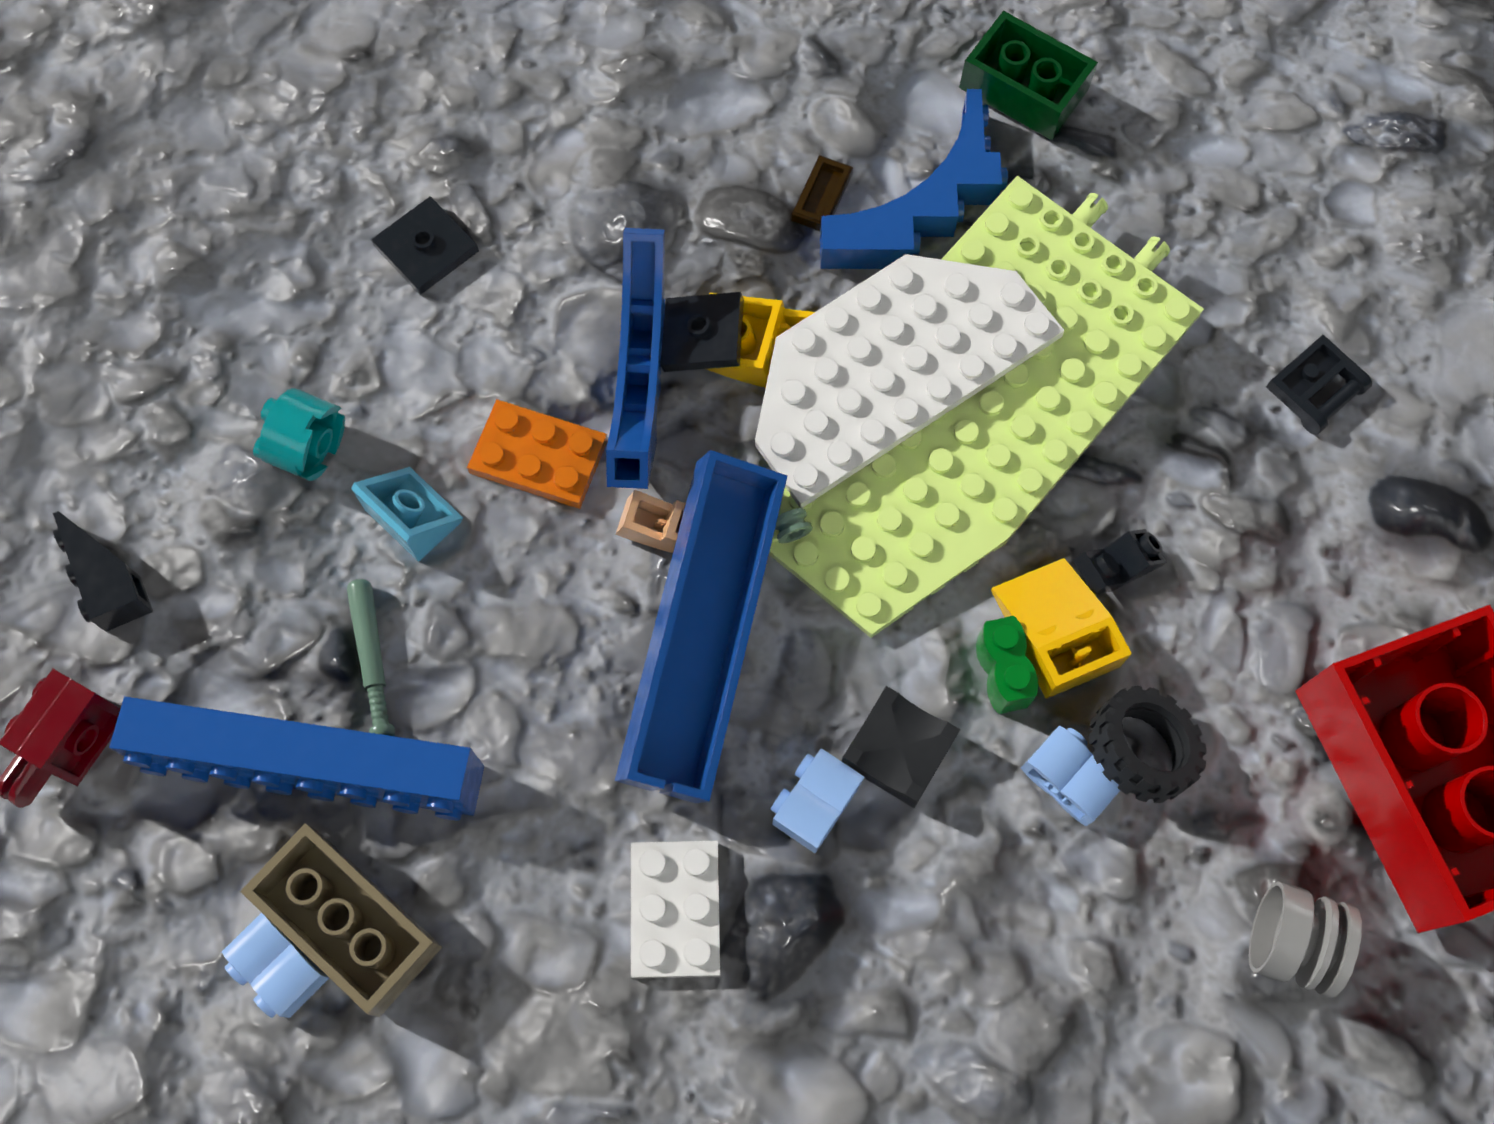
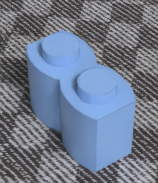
M1059 725L1024 763L1021 769L1037 786L1052 796L1067 813L1084 826H1088L1096 820L1120 792L1117 788L1119 784L1113 779L1109 781L1102 773L1105 769L1101 763H1096L1093 754L1087 748L1088 742L1079 732L1072 728L1066 730Z
M822 748L815 757L809 753L805 756L794 774L800 780L791 792L784 788L770 809L776 813L772 825L813 853H816L864 780V776Z
M263 913L257 916L222 951V954L229 962L225 966L227 973L243 986L247 982L250 983L258 994L253 999L254 1002L271 1018L276 1014L279 1017L290 1018L329 979Z

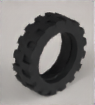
M1132 686L1128 691L1126 688L1120 690L1097 710V714L1090 722V727L1093 728V731L1089 734V743L1094 745L1095 751L1092 754L1096 763H1101L1105 769L1102 773L1109 781L1113 779L1119 784L1117 788L1126 795L1129 793L1136 795L1135 799L1147 802L1149 799H1153L1154 803H1163L1167 799L1172 800L1199 780L1201 777L1199 774L1206 767V761L1203 760V756L1207 754L1206 744L1201 742L1200 736L1202 732L1198 724L1193 725L1190 720L1191 714L1185 708L1181 709L1177 706V700L1169 695L1165 697L1160 695V690L1149 687L1147 690H1143L1142 686ZM1132 717L1143 720L1160 733L1171 751L1173 765L1171 772L1153 769L1139 760L1129 748L1123 735V718Z

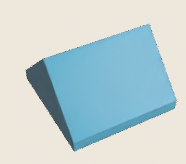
M411 467L354 482L351 488L364 510L418 562L463 520V517Z

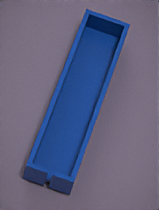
M709 450L696 462L615 782L649 791L660 790V794L693 803L710 801L788 475L713 450Z
M125 696L109 746L110 749L124 756V763L140 767V772L164 777L167 771L171 770L182 773L181 777L184 779L208 783L209 776L224 779L223 784L235 788L250 789L251 783L265 785V790L268 792L292 795L293 789L308 792V797L329 802H333L335 795L351 798V804L368 808H376L377 802L392 804L393 810L407 814H418L419 808L435 811L436 817L455 821L461 820L462 814L474 816L484 771L483 763L470 747Z

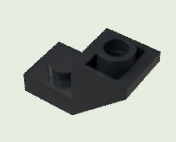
M1146 529L1128 531L1104 549L1085 551L1073 559L1094 595L1112 592L1167 563L1161 554L1163 550L1160 542L1153 534L1147 532Z

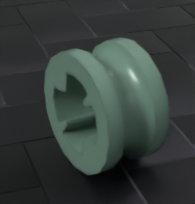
M793 509L778 516L775 530H779L777 535L779 543L796 541L813 530L811 523L804 520L807 516L805 509Z

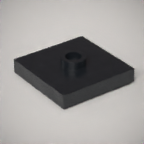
M431 196L371 239L373 246L419 295L423 294L479 252L478 246L472 238Z
M730 292L666 298L660 361L663 371L673 372L740 366L744 307L742 293Z

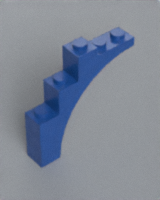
M967 89L962 109L959 136L946 159L925 181L907 194L881 206L851 214L822 216L820 229V269H883L905 254L919 255L920 237H954L957 222H963L964 205H991L999 196L1000 191L1005 190L1008 181L1007 167H1001L1000 152H990L991 138L990 136H984V127L988 126L989 106L983 105L982 89Z
M625 228L623 232L620 347L614 409L606 448L607 487L648 489L657 446V406L661 392L660 361L665 315V230Z

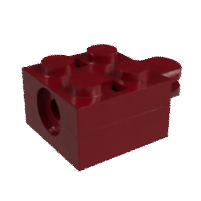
M53 668L47 677L41 679L36 684L31 699L20 714L14 716L8 722L4 736L0 740L1 746L16 754L0 776V797L8 799L11 804L18 808L26 807L33 802L51 775L78 787L112 739L120 708Z

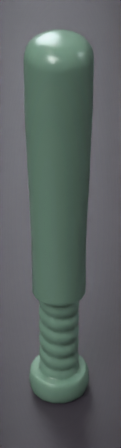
M356 579L347 585V595L364 690H367L373 725L369 729V733L395 736V727L393 724H389L384 694L386 682L372 585L366 579Z

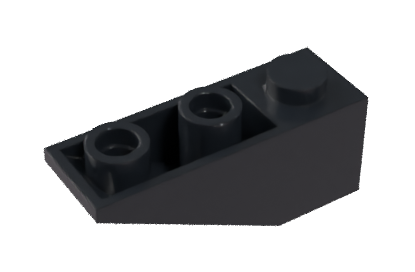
M61 512L53 513L58 527L53 530V535L60 549L66 552L70 563L65 565V570L71 583L79 588L82 599L78 600L77 604L86 622H93L107 632L152 613L153 610L141 577Z

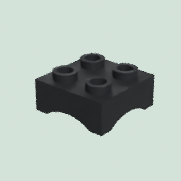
M886 686L843 755L841 762L864 776L869 782L915 808L961 729L927 713L908 701L900 693Z

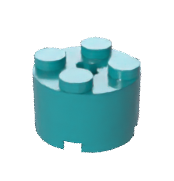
M297 388L286 390L278 399L269 398L261 411V419L264 421L260 437L254 444L253 455L262 459L265 463L308 481L316 480L328 468V466L322 464L327 453L335 455L340 446L345 428V416L338 413L342 408Z

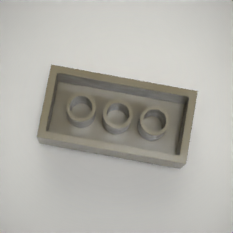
M307 823L289 839L240 891L368 1015L380 1017L443 948L324 835Z

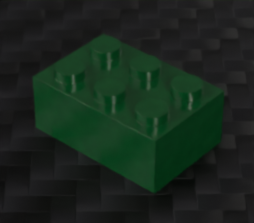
M1003 10L965 59L959 88L965 92L967 89H982V101L1052 140L1089 90L1098 62Z

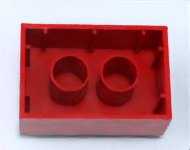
M1487 605L1333 663L1295 691L1417 933L1464 923L1494 911V611L1491 605Z

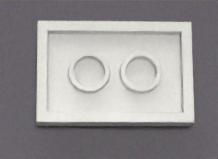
M718 841L631 843V978L720 977Z

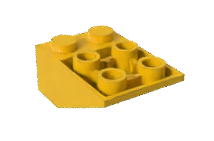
M1065 558L991 588V592L1004 617L1015 616L1024 629L1027 641L1025 656L1035 668L1038 685L1046 699L1120 668L1132 655L1112 615Z

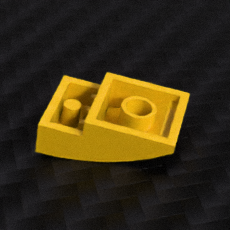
M743 296L740 366L706 370L766 388L776 337L815 312L785 309L782 300Z

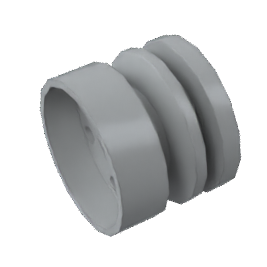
M1280 881L1273 883L1266 891L1253 922L1248 954L1251 970L1256 974L1280 982L1290 981L1295 975L1296 983L1301 989H1315L1319 995L1328 998L1337 997L1346 987L1359 955L1362 939L1360 911L1352 904L1345 902L1336 903L1327 896L1318 898L1314 903L1312 894L1308 890Z

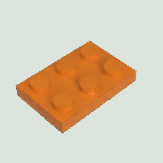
M496 399L467 469L469 474L581 509L608 442V437L606 433Z

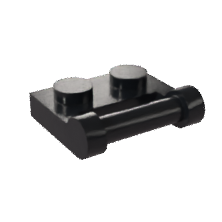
M1322 335L1272 378L1266 388L1301 419L1303 427L1309 433L1318 435L1328 426V420L1356 395L1364 394L1372 387V380L1364 370L1325 335ZM1337 375H1340L1345 380V385L1317 409L1309 400Z

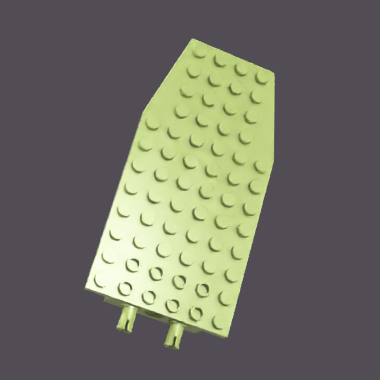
M1016 176L941 259L1017 271L1064 329L1063 336L803 507L807 513L804 520L805 522H810L813 527L809 534L796 541L781 544L777 539L779 530L774 531L769 555L870 638L911 611L922 600L945 587V584L959 574L965 573L978 564L979 560L989 553L995 552L1005 545L1201 316L1204 308L1152 272L1170 253V248L1165 241L1157 249L1155 246L1161 239L1155 236L1151 237L1133 259L1091 229L1101 215L1108 210V204L1104 198H1101L1096 205L1094 204V201L1099 196L1098 194L1090 193L1073 214H1070L1019 176ZM786 488L784 489L778 516L784 512L800 508Z

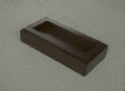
M819 155L792 212L791 221L820 231L822 216L835 214L853 175V167Z

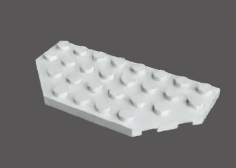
M905 254L776 337L755 437V447L773 471L788 475L785 488L797 505L803 508L1063 336L1064 329L1017 271Z

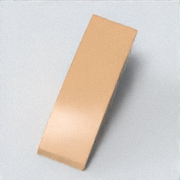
M634 490L627 498L615 535L673 553L686 503L676 500L671 504Z

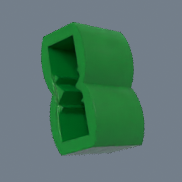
M1015 616L985 621L976 640L978 661L983 670L988 674L986 684L988 698L998 714L1027 709L1038 693V677L1035 668L1025 656L1027 649L1026 635L1022 625Z

